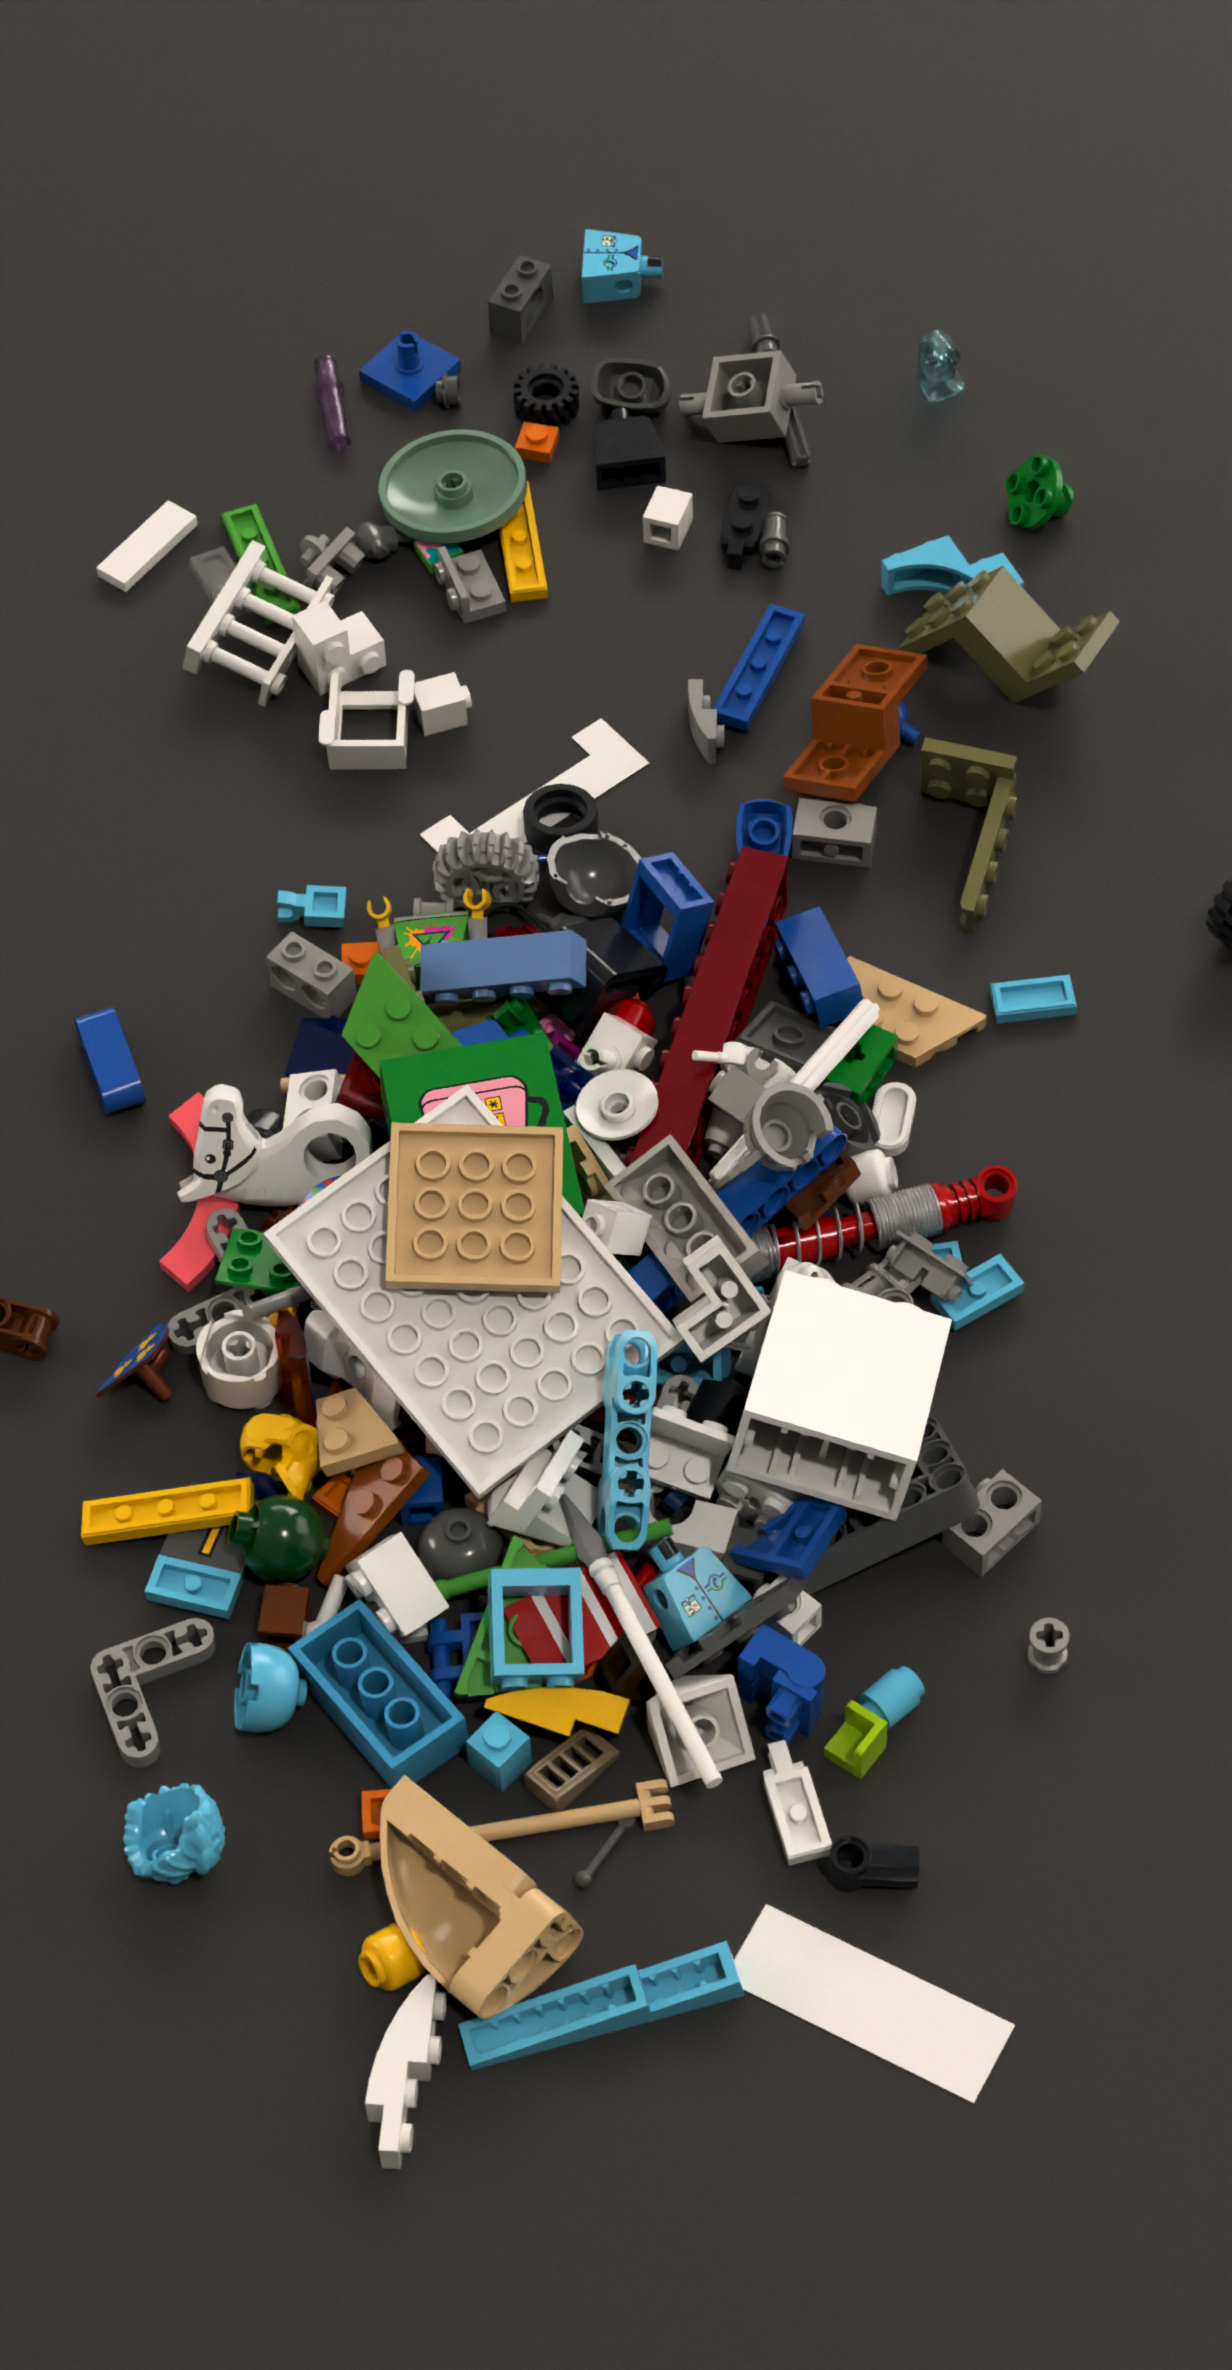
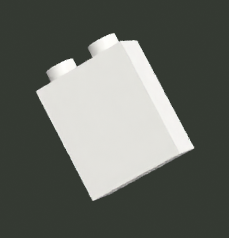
M785 1270L726 1471L897 1521L917 1463L952 1319L925 1312L910 1303H895L848 1289L826 1278H811Z

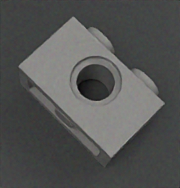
M799 798L792 833V859L870 868L877 832V807L859 803L849 804L825 801L823 799Z

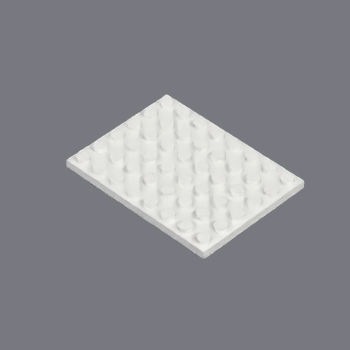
M468 1084L415 1122L502 1125ZM389 1141L264 1232V1240L475 1496L481 1499L523 1467L528 1461L532 1460L604 1405L603 1389L607 1347L616 1334H622L626 1329L651 1331L657 1342V1364L683 1344L684 1339L563 1196L560 1293L385 1288L390 1168ZM626 1343L624 1349L625 1358L630 1363L637 1364L639 1355L636 1347Z

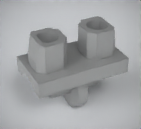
M346 527L328 547L326 546L330 539L324 534L319 538L306 535L301 540L299 547L303 555L299 560L304 566H308L312 562L306 571L308 578L302 585L313 590L315 587L319 589L328 575L333 578L330 594H336L343 585L345 577L337 572L334 567L338 564L352 575L362 565L366 556L364 552L352 543L355 536L354 531Z

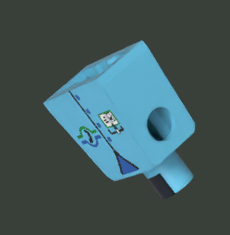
M585 229L582 265L583 303L637 298L641 293V278H662L663 257L642 256V239L639 236Z
M668 1536L648 1550L661 1573L644 1584V1593L673 1651L695 1642L752 1599L748 1591L708 1547H699L683 1556L672 1538Z

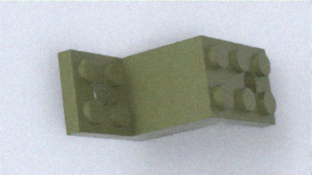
M1002 566L989 573L984 570L966 584L961 581L944 595L941 592L933 595L924 605L926 612L923 616L916 619L906 629L905 633L908 636L899 649L901 651L921 654L954 638L1014 704L1083 674L1120 621L1111 611H1108L1097 617L1089 615L1075 627L1065 626L1060 629Z

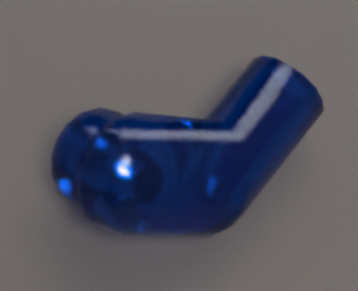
M242 1469L235 1473V1479L250 1477L254 1484V1492L258 1493L263 1499L274 1495L289 1494L267 1473Z

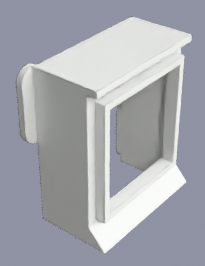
M403 670L400 672L398 691H341L339 672H331L329 710H325L320 714L319 743L327 748L330 770L406 769L409 705L414 700L415 675L413 671ZM398 709L396 740H341L343 710Z

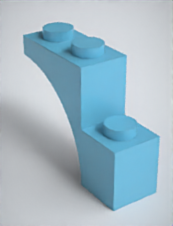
M949 535L934 541H928L923 545L902 553L893 554L889 558L881 560V587L887 596L910 590H933L948 593L957 583L963 581L966 584L971 582L980 572L986 570L989 573L1002 566L1023 589L1024 581L1003 552L989 558H983L969 565Z

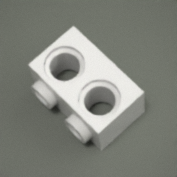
M336 1069L290 1074L283 1129L316 1105L335 1104L343 1082ZM326 1133L312 1139L307 1147L313 1157L321 1162L339 1160L342 1158L343 1142H347V1139L338 1134Z

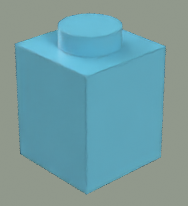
M498 1711L466 1741L469 1766L501 1792L532 1763L530 1737Z

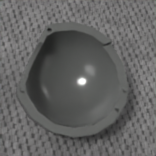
M599 831V834L579 833L569 837H564L563 835L551 845L547 856L546 874L554 897L564 908L575 915L584 916L587 919L610 918L626 910L641 857L633 847L620 838L610 835V833Z

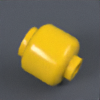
M397 1922L369 1935L364 1940L361 1953L358 1956L359 1967L366 1981L374 1987L379 1986L385 1991L398 1990L420 1978L427 1970L407 1943ZM409 1926L418 1945L421 1947L423 1951L426 1952L420 1937Z

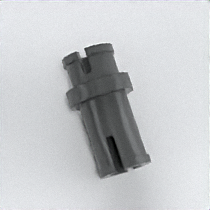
M771 512L764 518V536L760 540L762 562L771 568L781 567L783 565L782 562L785 563L786 555L789 552V540L786 537L788 519L780 512Z

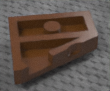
M843 1151L828 1168L790 1199L782 1210L803 1231L808 1230L861 1175L855 1161Z

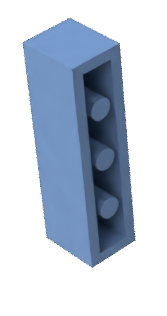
M572 930L421 945L420 990L422 994L433 999L435 1004L440 1006L458 1005L459 999L470 998L475 1002L496 1001V996L509 995L517 999H528L534 997V992L547 991L551 995H568L572 993V989L586 987L587 940Z

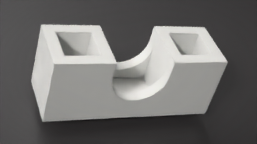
M618 1482V1488L625 1489L624 1493L630 1491V1484ZM652 1489L650 1493L648 1524L657 1521L653 1517L655 1509L654 1490ZM695 1500L691 1515L685 1521L672 1525L674 1535L670 1537L683 1556L699 1547L705 1546L722 1562L734 1525L738 1526V1509ZM619 1518L615 1522V1533L629 1529V1525L623 1519ZM666 1537L646 1542L638 1551L630 1550L629 1552L621 1553L622 1555L631 1553L648 1557L651 1561L655 1562L648 1550Z

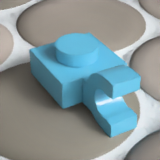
M307 885L306 894L278 890V922H294L300 916H304V926L344 928L346 887Z

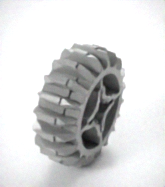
M477 828L473 834L461 831L458 838L448 837L447 844L440 845L436 859L433 861V882L435 890L440 892L441 900L447 901L448 898H454L455 908L463 907L465 911L468 910L469 912L472 909L468 908L463 902V894L467 888L473 891L472 903L474 905H478L482 901V889H485L491 896L489 907L502 902H514L524 906L525 902L533 900V894L537 891V885H539V862H537V855L532 853V846L523 845L522 838L520 837L511 839L508 832L496 834L491 829L487 833L480 832ZM501 908L492 912V914L500 911L509 913L511 908Z

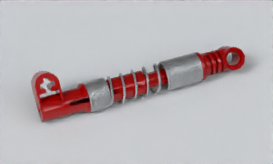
M990 1165L982 1169L978 1176L969 1178V1182L966 1179L960 1180L959 1185L957 1182H952L949 1184V1188L945 1184L939 1185L931 1182L921 1186L918 1185L917 1187L914 1186V1188L910 1187V1189L906 1188V1190L902 1189V1191L898 1190V1192L894 1191V1193L890 1192V1194L886 1193V1195L882 1194V1196L878 1195V1197L866 1199L863 1213L860 1212L858 1203L854 1202L856 1215L840 1218L837 1208L834 1207L835 1219L831 1214L822 1216L806 1231H803L793 1220H791L792 1225L775 1228V1225L771 1224V1230L769 1231L766 1227L762 1226L750 1238L770 1264L749 1279L752 1284L754 1282L757 1284L758 1281L777 1278L787 1257L799 1262H811L819 1266L821 1260L827 1258L839 1262L842 1258L843 1247H847L853 1255L859 1257L863 1252L864 1242L866 1241L877 1251L889 1249L892 1245L897 1246L902 1241L896 1234L897 1230L909 1237L914 1231L924 1238H929L930 1236L933 1237L934 1235L947 1233L951 1226L956 1225L957 1220L959 1223H964L967 1221V1218L970 1221L976 1220L977 1216L991 1221L1001 1220L1007 1217L1013 1209L1018 1187L1017 1178L1007 1167ZM989 1189H996L1001 1191L1004 1195L995 1197L988 1194L986 1191ZM644 1242L642 1249L643 1256L645 1257L652 1251L646 1242ZM860 1243V1249L857 1253L852 1249L851 1245Z

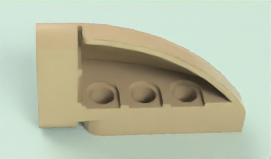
M405 1774L386 1795L381 1807L380 1820L381 1868L395 1920L407 1943L430 1974L480 2019L485 2020L505 2011L536 1990L562 1966L580 1944L583 1937V1929L565 1909L540 1889L535 1888L537 1884L524 1871ZM409 1926L420 1937L426 1952L423 1951L421 1947L418 1945Z

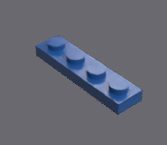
M770 603L713 709H717L718 723L748 731L805 625L804 613Z

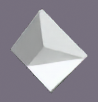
M732 1674L684 1675L672 1681L719 1772L756 1760L735 1679ZM658 1694L654 1695L646 1702L647 1728L669 1786L674 1787L701 1778Z

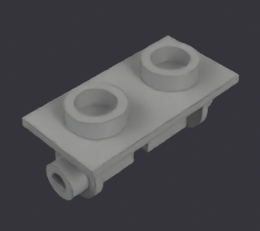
M899 1230L896 1231L902 1243L899 1247L892 1245L886 1253L885 1259L890 1261L889 1266L896 1269L914 1282H916L925 1269L928 1271V1274L920 1285L944 1302L950 1300L956 1303L963 1294V1288L960 1285L963 1281L970 1286L974 1285V1282L965 1273L969 1267L949 1253H947L944 1259L931 1251L934 1244L914 1231L910 1237Z

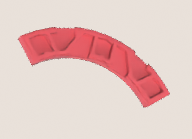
M199 1092L168 1116L170 1125L180 1133L193 1154L195 1152L204 1097ZM215 1195L198 1199L194 1215L182 1237L159 1260L160 1268L188 1293L207 1276L218 1262V1258L207 1237L206 1225L208 1218L213 1212L223 1208L232 1209L240 1214V1202ZM225 1223L219 1224V1232H224L229 1239L232 1227H227Z

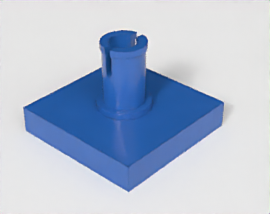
M404 329L359 370L360 381L416 412L436 393V381L442 380L444 373H448L449 376H455L461 370V361L459 358L420 338L415 332Z

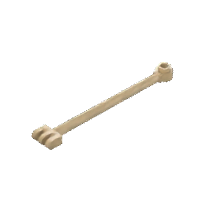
M657 1779L636 1783L637 1799L469 1827L487 1842L640 1816L644 1831L671 1827L675 1824L673 1813L667 1811L672 1807L670 1797L664 1795L669 1791L667 1781ZM342 1836L336 1839L329 1849L331 1867L341 1876L349 1877L358 1874L366 1865H372V1861L381 1860L380 1842L369 1843L368 1840L360 1841L353 1836ZM344 1848L354 1849L353 1854L346 1857L340 1855L339 1852Z

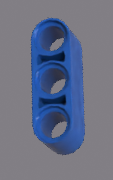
M114 1007L74 1018L79 1039L106 1114L145 1103L144 1090Z

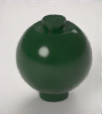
M274 1495L258 1501L247 1513L240 1511L234 1513L228 1531V1545L241 1548L243 1562L258 1577L271 1582L286 1583L304 1577L313 1570L318 1561H324L329 1548V1536L324 1535L323 1523L317 1512L308 1503L289 1495Z

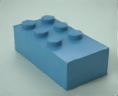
M358 1599L288 1647L289 1654L297 1663L299 1679L307 1680L308 1692L391 1789L404 1774L414 1783H417L466 1748V1741L469 1739L465 1717L361 1599Z

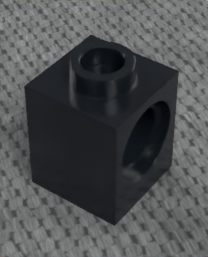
M723 1378L722 1381L703 1379L686 1412V1418L703 1424L704 1420L717 1422L728 1428V1434L736 1437L748 1396L745 1393L746 1388L730 1378Z

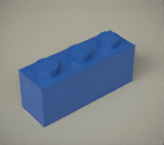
M820 906L775 922L779 939L773 940V946L780 963L787 961L789 966H786V971L793 989L800 987L802 992H799V997L806 1015L814 1014L820 1028L844 1020L859 1002L863 1000L861 986Z

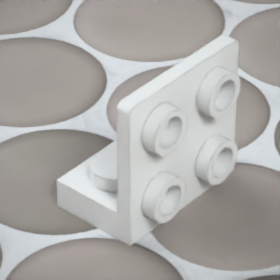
M662 1405L661 1409L653 1407L651 1412L648 1466L650 1482L708 1502L724 1458L733 1447L735 1436L728 1434V1428L717 1422L704 1420L703 1424L687 1419V1413L679 1408L669 1405Z

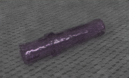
M324 355L319 357L322 368L320 367L319 360L316 359L313 363L317 376L316 395L322 402L329 447L333 451L341 452L346 450L344 439L348 448L352 445L343 403L344 384L342 381L340 382L338 377L336 359L332 356Z

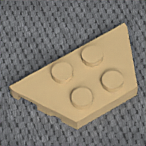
M849 956L847 958L860 983L863 999H869L872 1003H877L880 1008L878 1011L879 1018L873 1025L898 1035L897 1060L917 1067L930 1060L935 1053L945 1051L956 1045L957 1038L972 1029L979 1032L986 1026L987 1015L854 957Z

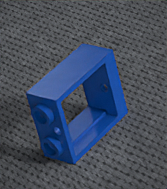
M674 852L639 859L621 925L668 967V973L663 982L693 975L694 963L702 947L714 900ZM664 906L674 917L670 935L660 925Z

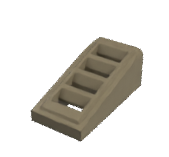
M586 1725L538 1761L524 1774L525 1788L551 1811H563L620 1756V1751L589 1725ZM588 1741L603 1754L595 1758L582 1746ZM576 1753L588 1765L583 1768L571 1757ZM563 1764L566 1765L575 1775L570 1778L560 1767ZM553 1775L563 1784L557 1787L548 1779Z

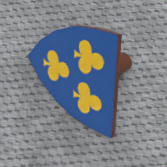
M159 1323L127 1354L95 1394L97 1397L103 1395L134 1372L162 1402L174 1393L175 1390L160 1375V1372L170 1359L169 1351L162 1347L170 1331L166 1323Z

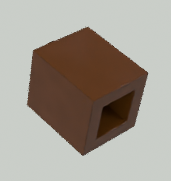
M294 1583L265 1584L258 1625L260 1643L277 1646L288 1652L289 1646L306 1635L307 1626L311 1622L313 1613L309 1588L301 1587Z

